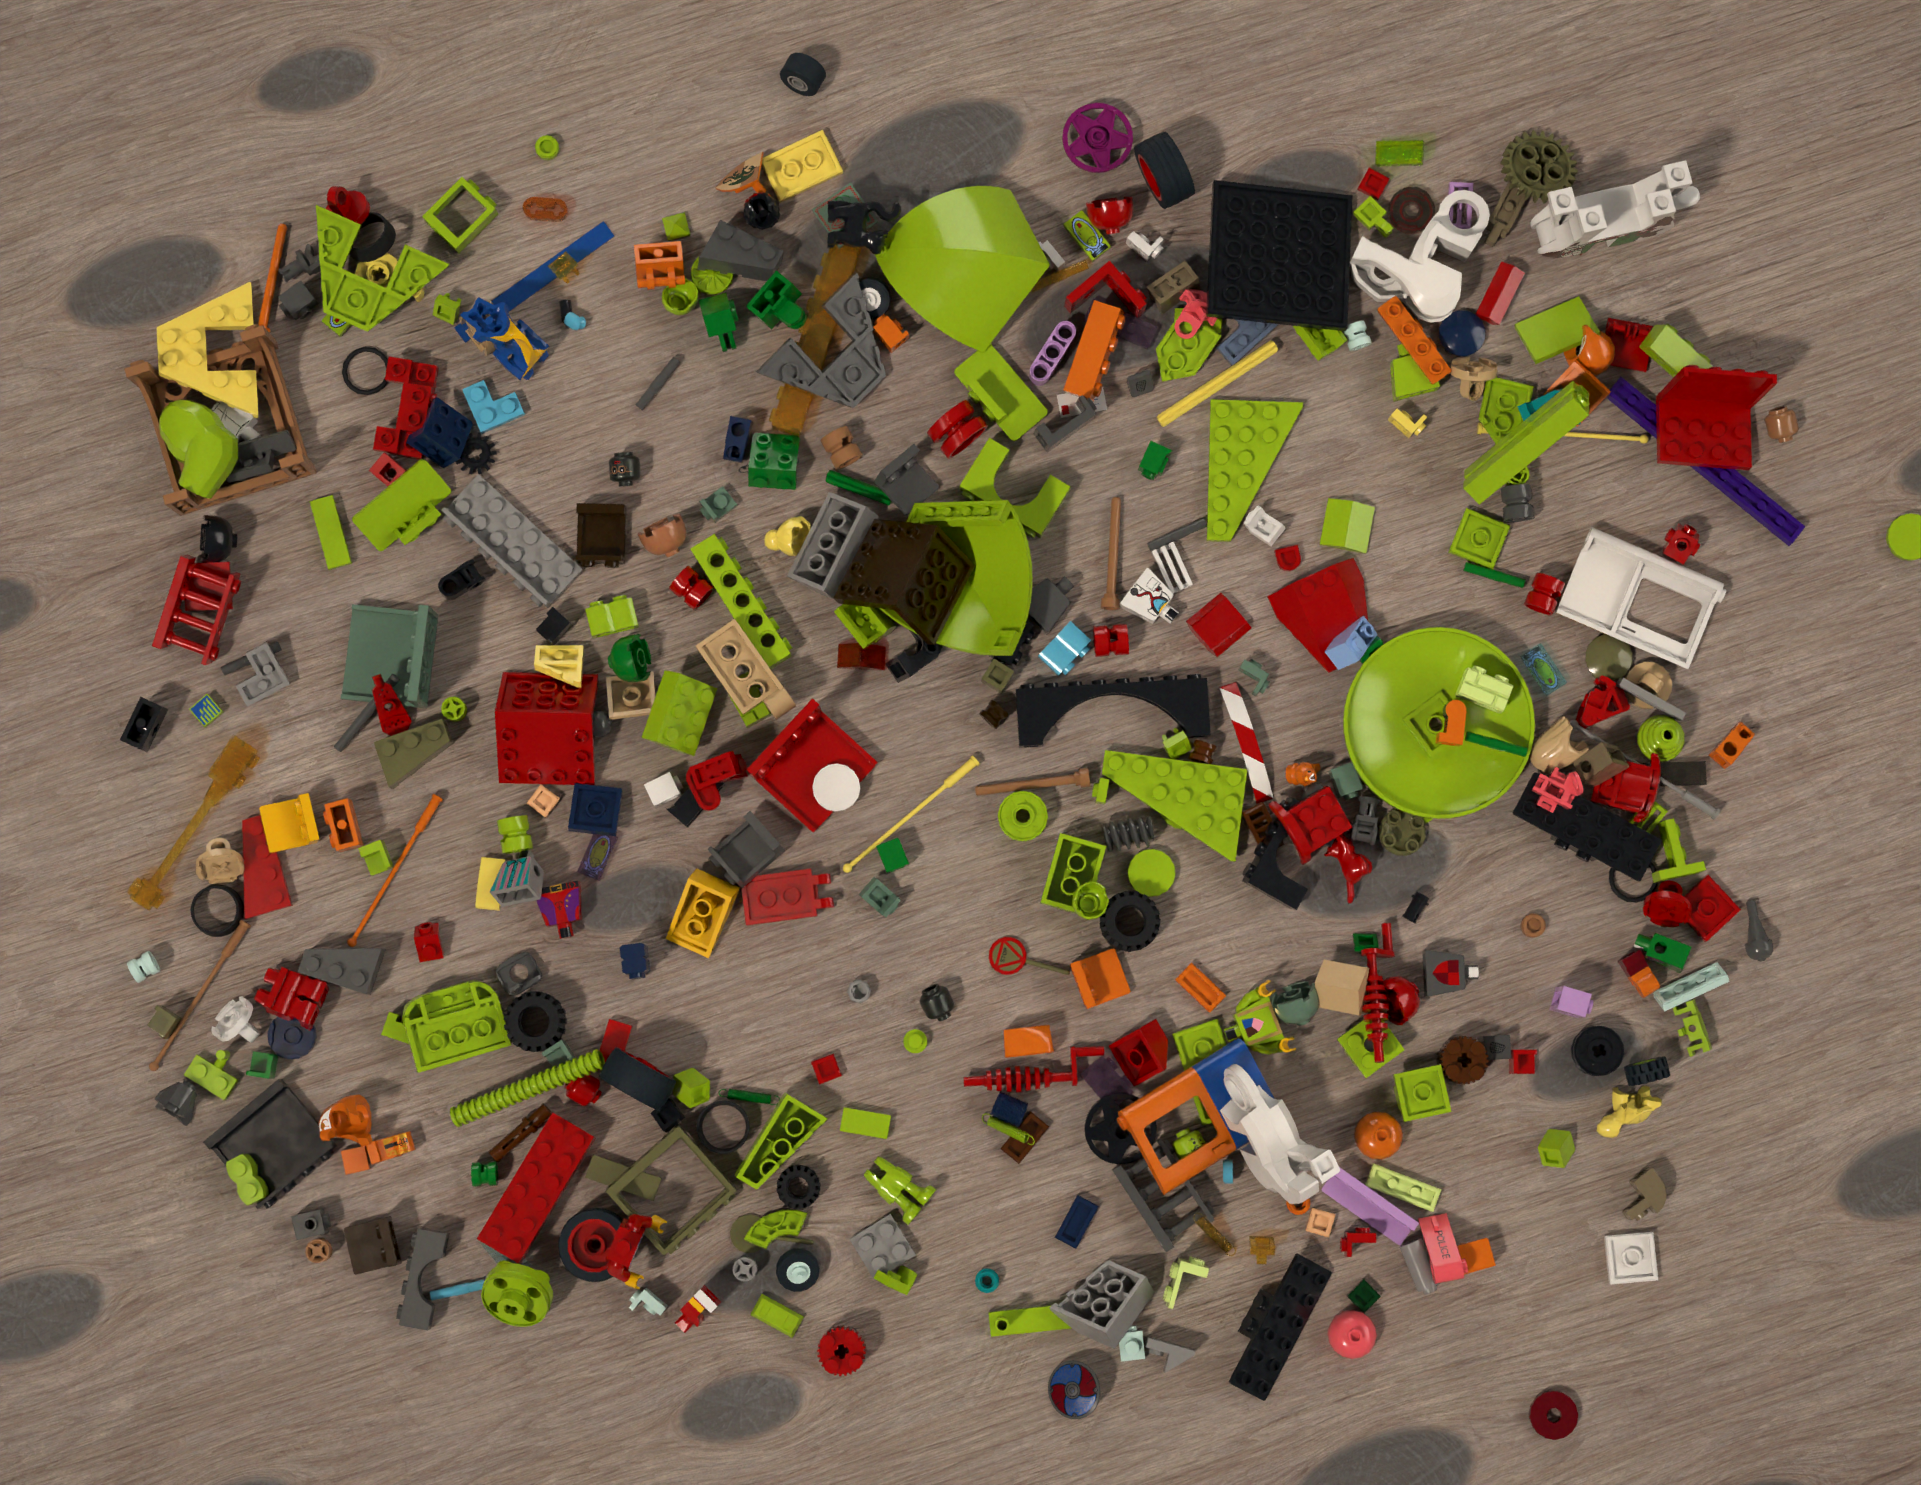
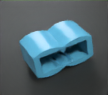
M1070 621L1043 649L1038 658L1056 675L1060 676L1063 673L1066 676L1075 666L1072 662L1078 656L1083 658L1091 649L1089 646L1091 639Z

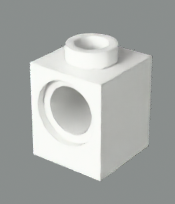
M670 772L644 784L656 808L681 796L679 790L683 788L678 776L673 777Z

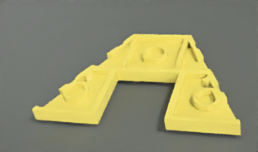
M251 282L158 326V373L163 378L174 380L179 385L195 389L206 397L218 402L222 401L231 408H238L253 415L254 418H258L256 370L207 371L205 330H245L246 327L253 325Z

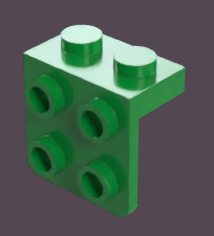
M754 433L752 435L748 466V486L796 490L800 438L797 435Z

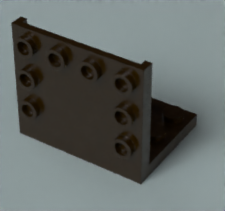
M874 519L833 599L839 604L894 610L927 644L935 645L975 564L938 525Z

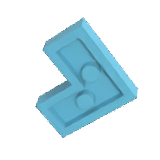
M484 380L462 389L482 434L525 415L515 392L493 401Z

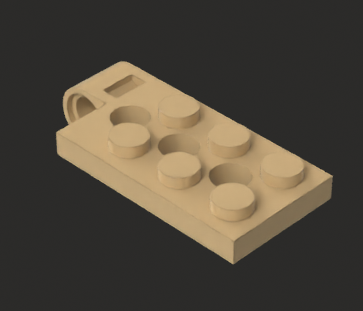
M735 619L696 645L697 650L743 715L762 702L765 703L776 720L796 707L790 695L770 670ZM726 646H732L736 650L735 656L731 659H726L722 655V650ZM741 665L747 666L750 670L746 678H739L736 675V669ZM753 685H759L763 688V694L758 698L752 697L749 693Z

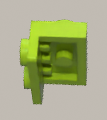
M1293 326L1296 333L1318 361L1334 353L1347 342V338L1342 331Z

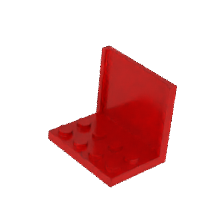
M1697 365L1683 367L1656 396L1657 464L1750 470L1752 468L1751 408L1777 384V374H1768V371L1763 370L1745 372L1744 369H1733L1729 371L1722 370L1721 367L1704 369L1699 368Z
M503 672L495 707L499 783L574 785L578 783L595 785L593 712L599 683L598 674H582V686L575 687L544 673Z
M812 698L746 770L752 778L814 833L834 812L823 808L814 797L812 786L818 772L827 765H845L855 772L860 783L878 762L823 713L820 705Z

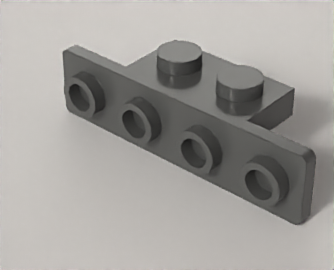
M283 430L238 443L239 459L232 473L227 478L228 483L243 481L246 478L264 475L273 471L275 456L296 450L295 442L289 431Z

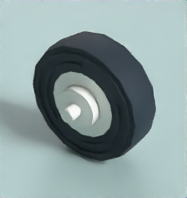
M866 277L860 279L859 285L862 295L866 300V310L871 320L877 319L885 314L890 307L892 299L890 289L879 278Z

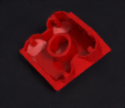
M1219 593L1186 621L1192 633L1216 657L1223 654L1231 645L1252 629L1245 618L1222 593Z

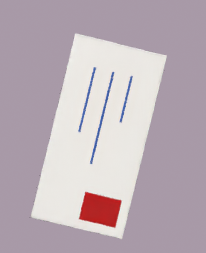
M1103 387L1099 397H1095L1093 402L1097 408L1094 410L1095 412L1107 410ZM1068 393L1057 395L1061 418L1082 413L1075 404L1079 398L1078 396Z

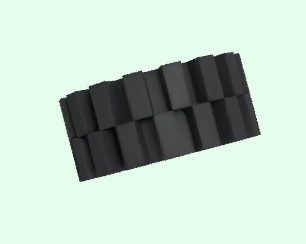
M795 1165L785 1169L777 1180L779 1199L786 1206L793 1209H803L810 1206L819 1196L821 1186L819 1177L814 1170L803 1165ZM797 1177L805 1179L808 1184L806 1194L799 1197L794 1196L789 1190L791 1180Z

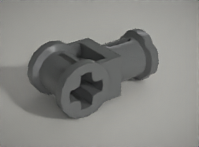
M1359 796V813L1355 815L1352 823L1350 842L1357 840L1368 842L1371 846H1374L1378 828V818H1375V813L1380 799Z

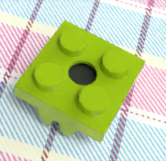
M1363 1019L1337 1038V1041L1364 1078H1367L1405 1049L1388 1027L1387 1030L1382 1031V1033H1388V1038L1383 1042L1384 1062L1375 1063L1373 1042L1367 1038V1035L1372 1032L1366 1031L1365 1025L1372 1022H1365Z

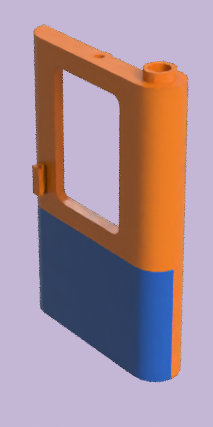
M1240 1038L1235 1039L1118 1111L1119 1117L1117 1122L1122 1130L1125 1131L1127 1129L1131 1133L1163 1195L1249 1142L1246 1135L1229 1129L1220 1112L1232 1099L1224 1084V1071L1232 1064L1239 1065L1248 1073L1256 1086L1260 1085L1274 1099L1248 1047ZM1194 1096H1198L1217 1131V1136L1167 1168H1163L1144 1133V1128Z

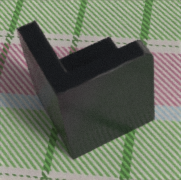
M552 607L546 613L548 617L537 627L536 631L551 645H555L573 625Z

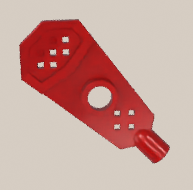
M381 674L373 676L372 679L375 687L372 689L382 732L393 736L407 731L412 720L390 683L384 682ZM387 703L393 704L391 708L384 707Z

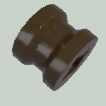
M991 700L988 703L987 709L981 710L979 715L990 726L997 729L1000 721L1007 719L1009 715L999 704Z

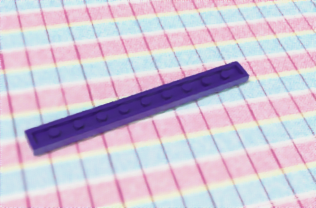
M1620 377L1610 389L1611 393L1606 398L1657 439L1656 405ZM1691 466L1786 545L1790 546L1805 528L1801 522L1735 469Z

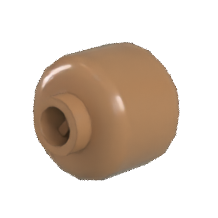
M1787 406L1769 410V414L1765 417L1768 436L1771 439H1778L1779 443L1792 440V435L1796 434L1799 430L1795 412L1792 409H1788Z

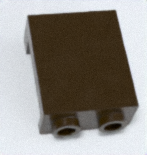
M577 503V555H575V561L581 563V567H595V564H605L607 568H618L619 564H625V504Z

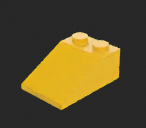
M696 868L686 882L666 939L710 958L732 910L740 887Z

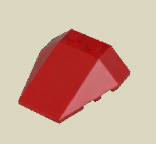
M1354 558L1333 564L1267 596L1277 619L1286 626L1328 673L1337 670V667L1325 653L1332 640L1360 617L1364 616L1368 621L1364 579Z

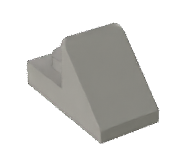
M1147 1336L1145 1347L1150 1348L1149 1353L1163 1356L1164 1353H1168L1163 1368L1164 1373L1195 1355V1350L1149 1336Z

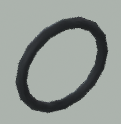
M362 347L354 350L343 363L342 375L344 382L350 390L357 394L371 395L378 393L388 383V381H385V378L375 389L361 390L353 386L349 381L347 368L351 359L357 354L372 352L381 357L387 369V357L376 348Z
M1650 862L1649 867L1652 873L1657 872L1655 865ZM1611 868L1609 871V883L1612 891L1618 898L1626 902L1637 903L1643 901L1657 887L1658 882H1653L1650 890L1643 896L1637 898L1627 897L1621 894L1615 886V869Z

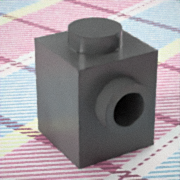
M301 280L278 296L282 302L279 305L281 310L287 317L292 315L295 320L306 318L311 314V309L319 304Z
M324 1209L291 1216L296 1240L329 1233L328 1228L331 1227V1220L329 1214L325 1213Z

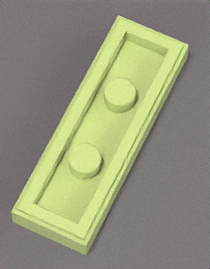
M1374 1163L1365 1183L1371 1189L1431 1212L1434 1211L1441 1192L1439 1188Z

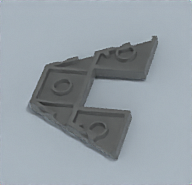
M853 273L821 305L852 340L822 372L792 338H789L756 372L854 408L886 376L884 365L880 360L879 347L876 346L871 318L866 310V300L862 295L859 285V275Z

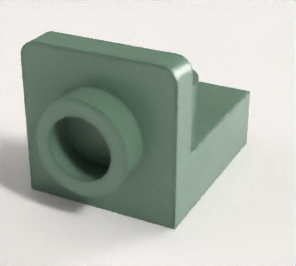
M723 486L705 500L699 501L702 506L699 509L707 520L712 518L715 523L738 506Z

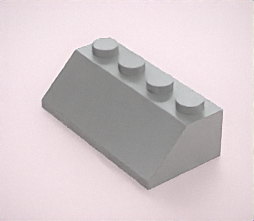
M829 492L787 577L821 595L833 599L874 519H878L879 516L862 504Z

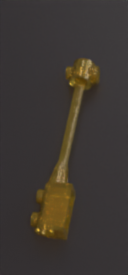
M233 734L207 772V775L213 779V782L203 799L204 802L151 880L137 877L127 891L131 895L130 899L149 911L152 907L159 908L165 897L161 895L164 890L158 885L211 807H214L234 787L239 789L246 780L243 773L247 767L253 769L260 759L256 755L258 753L257 749Z

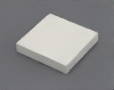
M1652 1231L1604 1236L1610 1285L1658 1280L1654 1233Z

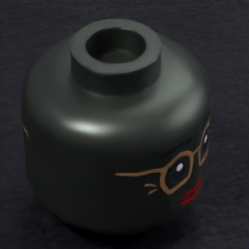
M633 452L614 453V457L609 460L610 480L619 482V487L633 486V481L638 480L641 476L639 458L633 456Z

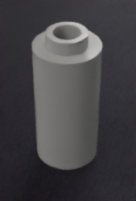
M1417 1238L1400 1245L1399 1248L1417 1291H1423L1424 1295L1436 1291V1285L1438 1284H1435L1433 1281L1430 1258L1422 1238Z

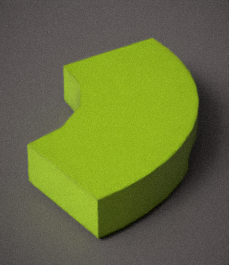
M787 1209L766 1215L754 1223L744 1240L767 1249L770 1243L780 1236L792 1235L798 1237L808 1213Z

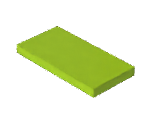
M1218 1019L1172 1034L1184 1071L1226 1046ZM1194 1096L1193 1099L1202 1126L1212 1123L1199 1097Z

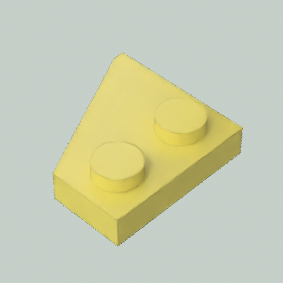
M536 645L535 670L575 687H581L584 646Z

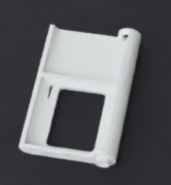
M1591 527L1564 589L1556 613L1689 669L1716 602H1722L1726 589H1723L1724 583ZM1642 579H1647L1701 603L1700 612L1686 644H1682L1627 619V613Z

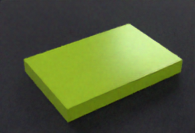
M1579 296L1515 324V330L1535 364L1580 346L1583 338L1582 325H1588L1593 332L1600 335L1599 329Z

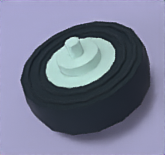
M794 1248L780 1256L776 1265V1275L779 1283L785 1289L801 1292L809 1289L816 1283L820 1267L816 1257L810 1251Z

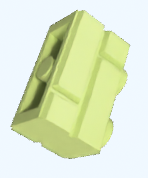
M1478 666L1465 669L1455 696L1496 713H1502L1513 689V685L1508 683L1509 679L1500 675H1495V677L1486 675L1487 670Z

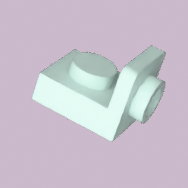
M647 1287L643 1291L638 1289L629 1299L632 1302L629 1309L632 1311L641 1301L645 1302L643 1307L653 1315L656 1313L661 1315L668 1307Z
M1132 1325L1119 1342L1121 1362L1145 1359L1143 1330L1137 1329V1325Z

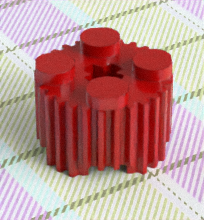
M838 1325L836 1329L832 1327L831 1331L828 1330L827 1334L824 1333L820 1339L817 1356L820 1357L819 1362H822L821 1366L828 1373L835 1376L837 1374L839 1376H842V1374L847 1376V1373L851 1375L852 1371L856 1372L863 1364L866 1344H864L865 1340L861 1339L862 1335H858V1331L854 1332V1328L850 1330L849 1326L845 1328L842 1325V1328H840ZM839 1345H844V1348H848L849 1352L845 1353V1357H840V1354H836L835 1350H838Z

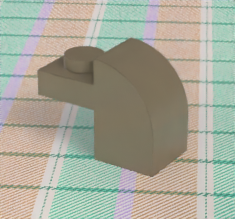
M1647 1167L1629 1181L1640 1198L1622 1211L1628 1220H1640L1648 1214L1646 1210L1648 1208L1652 1213H1658L1665 1204L1666 1187L1655 1170Z

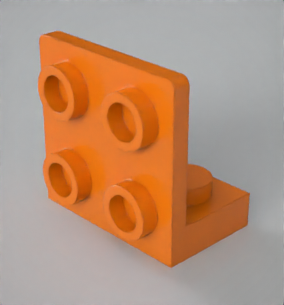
M1114 948L1069 964L1086 1009L1131 992Z

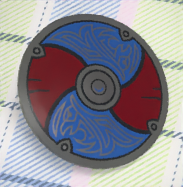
M1066 1361L1058 1365L1052 1372L1048 1382V1394L1053 1407L1059 1414L1069 1419H1082L1089 1416L1096 1409L1100 1399V1384L1095 1372L1088 1365L1080 1361Z

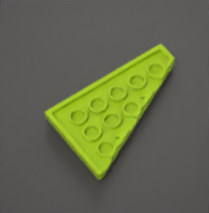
M1210 400L1206 541H1231L1302 410L1303 402Z
M1105 750L1102 775L1116 783L1119 787L1184 829V831L1206 844L1212 850L1218 852L1228 861H1236L1247 769Z

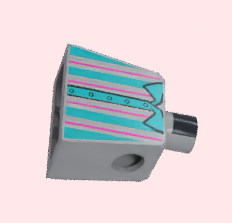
M524 850L520 852L518 859L505 861L502 864L490 889L491 895L502 907L541 899L544 872L534 859V854Z

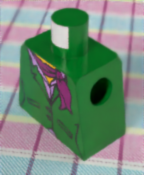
M1657 933L1654 934L1653 938L1638 934L1633 946L1647 952L1646 959L1678 973H1681L1691 950V946ZM1658 945L1662 946L1665 952L1662 954L1657 953L1655 947Z

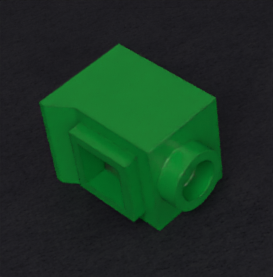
M1150 441L1138 468L1142 472L1141 475L1149 480H1154L1157 475L1161 476L1169 459L1167 457L1171 455L1172 450Z

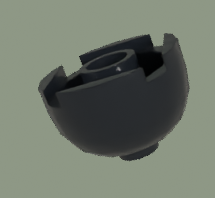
M204 515L202 519L207 521V523L201 524L200 551H204L205 557H200L201 563L221 562L230 555L232 548L237 547V534L232 532L231 525L224 518Z

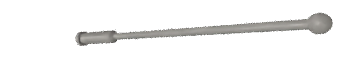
M1576 720L1570 721L1573 729L1579 730L1598 743H1607L1581 727ZM1622 752L1626 761L1640 764ZM1660 778L1661 783L1679 793L1682 799L1711 816L1713 820L1719 815L1720 809H1716L1688 790L1683 791L1666 779Z

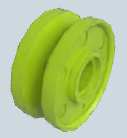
M1027 791L1013 792L1007 796L1001 803L998 811L999 826L1004 834L1013 840L1021 842L1033 840L1039 836L1045 829L1048 819L1047 808L1042 799L1034 793ZM1019 810H1026L1030 814V819L1026 823L1017 821L1016 813Z

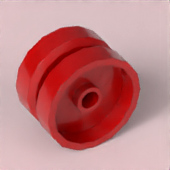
M967 400L960 402L947 411L927 431L928 436L934 443L944 441L941 451L948 459L953 458L966 449L988 427L981 416L970 419L974 413V408Z

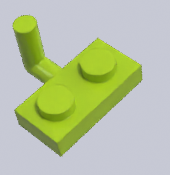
M218 1050L216 1052L217 1060L214 1064L202 1056L196 1055L184 1076L221 1099L227 1100L239 1080L223 1070L230 1057V1052L228 1050Z

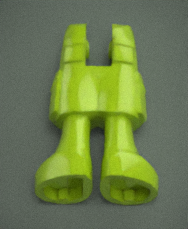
M878 1156L873 1162L887 1173L880 1179L876 1174L867 1169L863 1176L877 1189L880 1197L889 1204L896 1202L904 1212L903 1221L909 1225L922 1208L906 1198L901 1193L902 1190H906L924 1206L936 1189L930 1185L925 1188L915 1185L911 1182L913 1177L911 1174Z

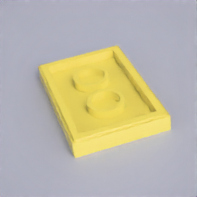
M823 130L762 159L763 170L780 203L843 173Z

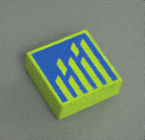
M209 694L203 696L189 708L205 728L224 713Z

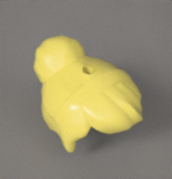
M802 516L789 518L780 525L778 530L773 529L766 533L764 544L770 550H781L789 556H796L811 529V523Z

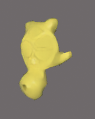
M1645 1085L1638 1090L1637 1094L1623 1093L1619 1091L1618 1087H1614L1612 1089L1614 1113L1602 1118L1601 1122L1597 1124V1132L1603 1137H1617L1622 1125L1638 1124L1645 1121L1652 1111L1662 1105V1100L1658 1097H1652L1650 1095V1087Z

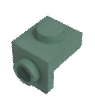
M1250 659L1249 662L1244 660L1238 670L1258 682L1252 695L1256 697L1258 692L1263 694L1270 683L1267 680L1269 673L1262 670V665L1255 660Z
M875 877L858 894L885 918L895 912L898 903L901 901L898 896Z

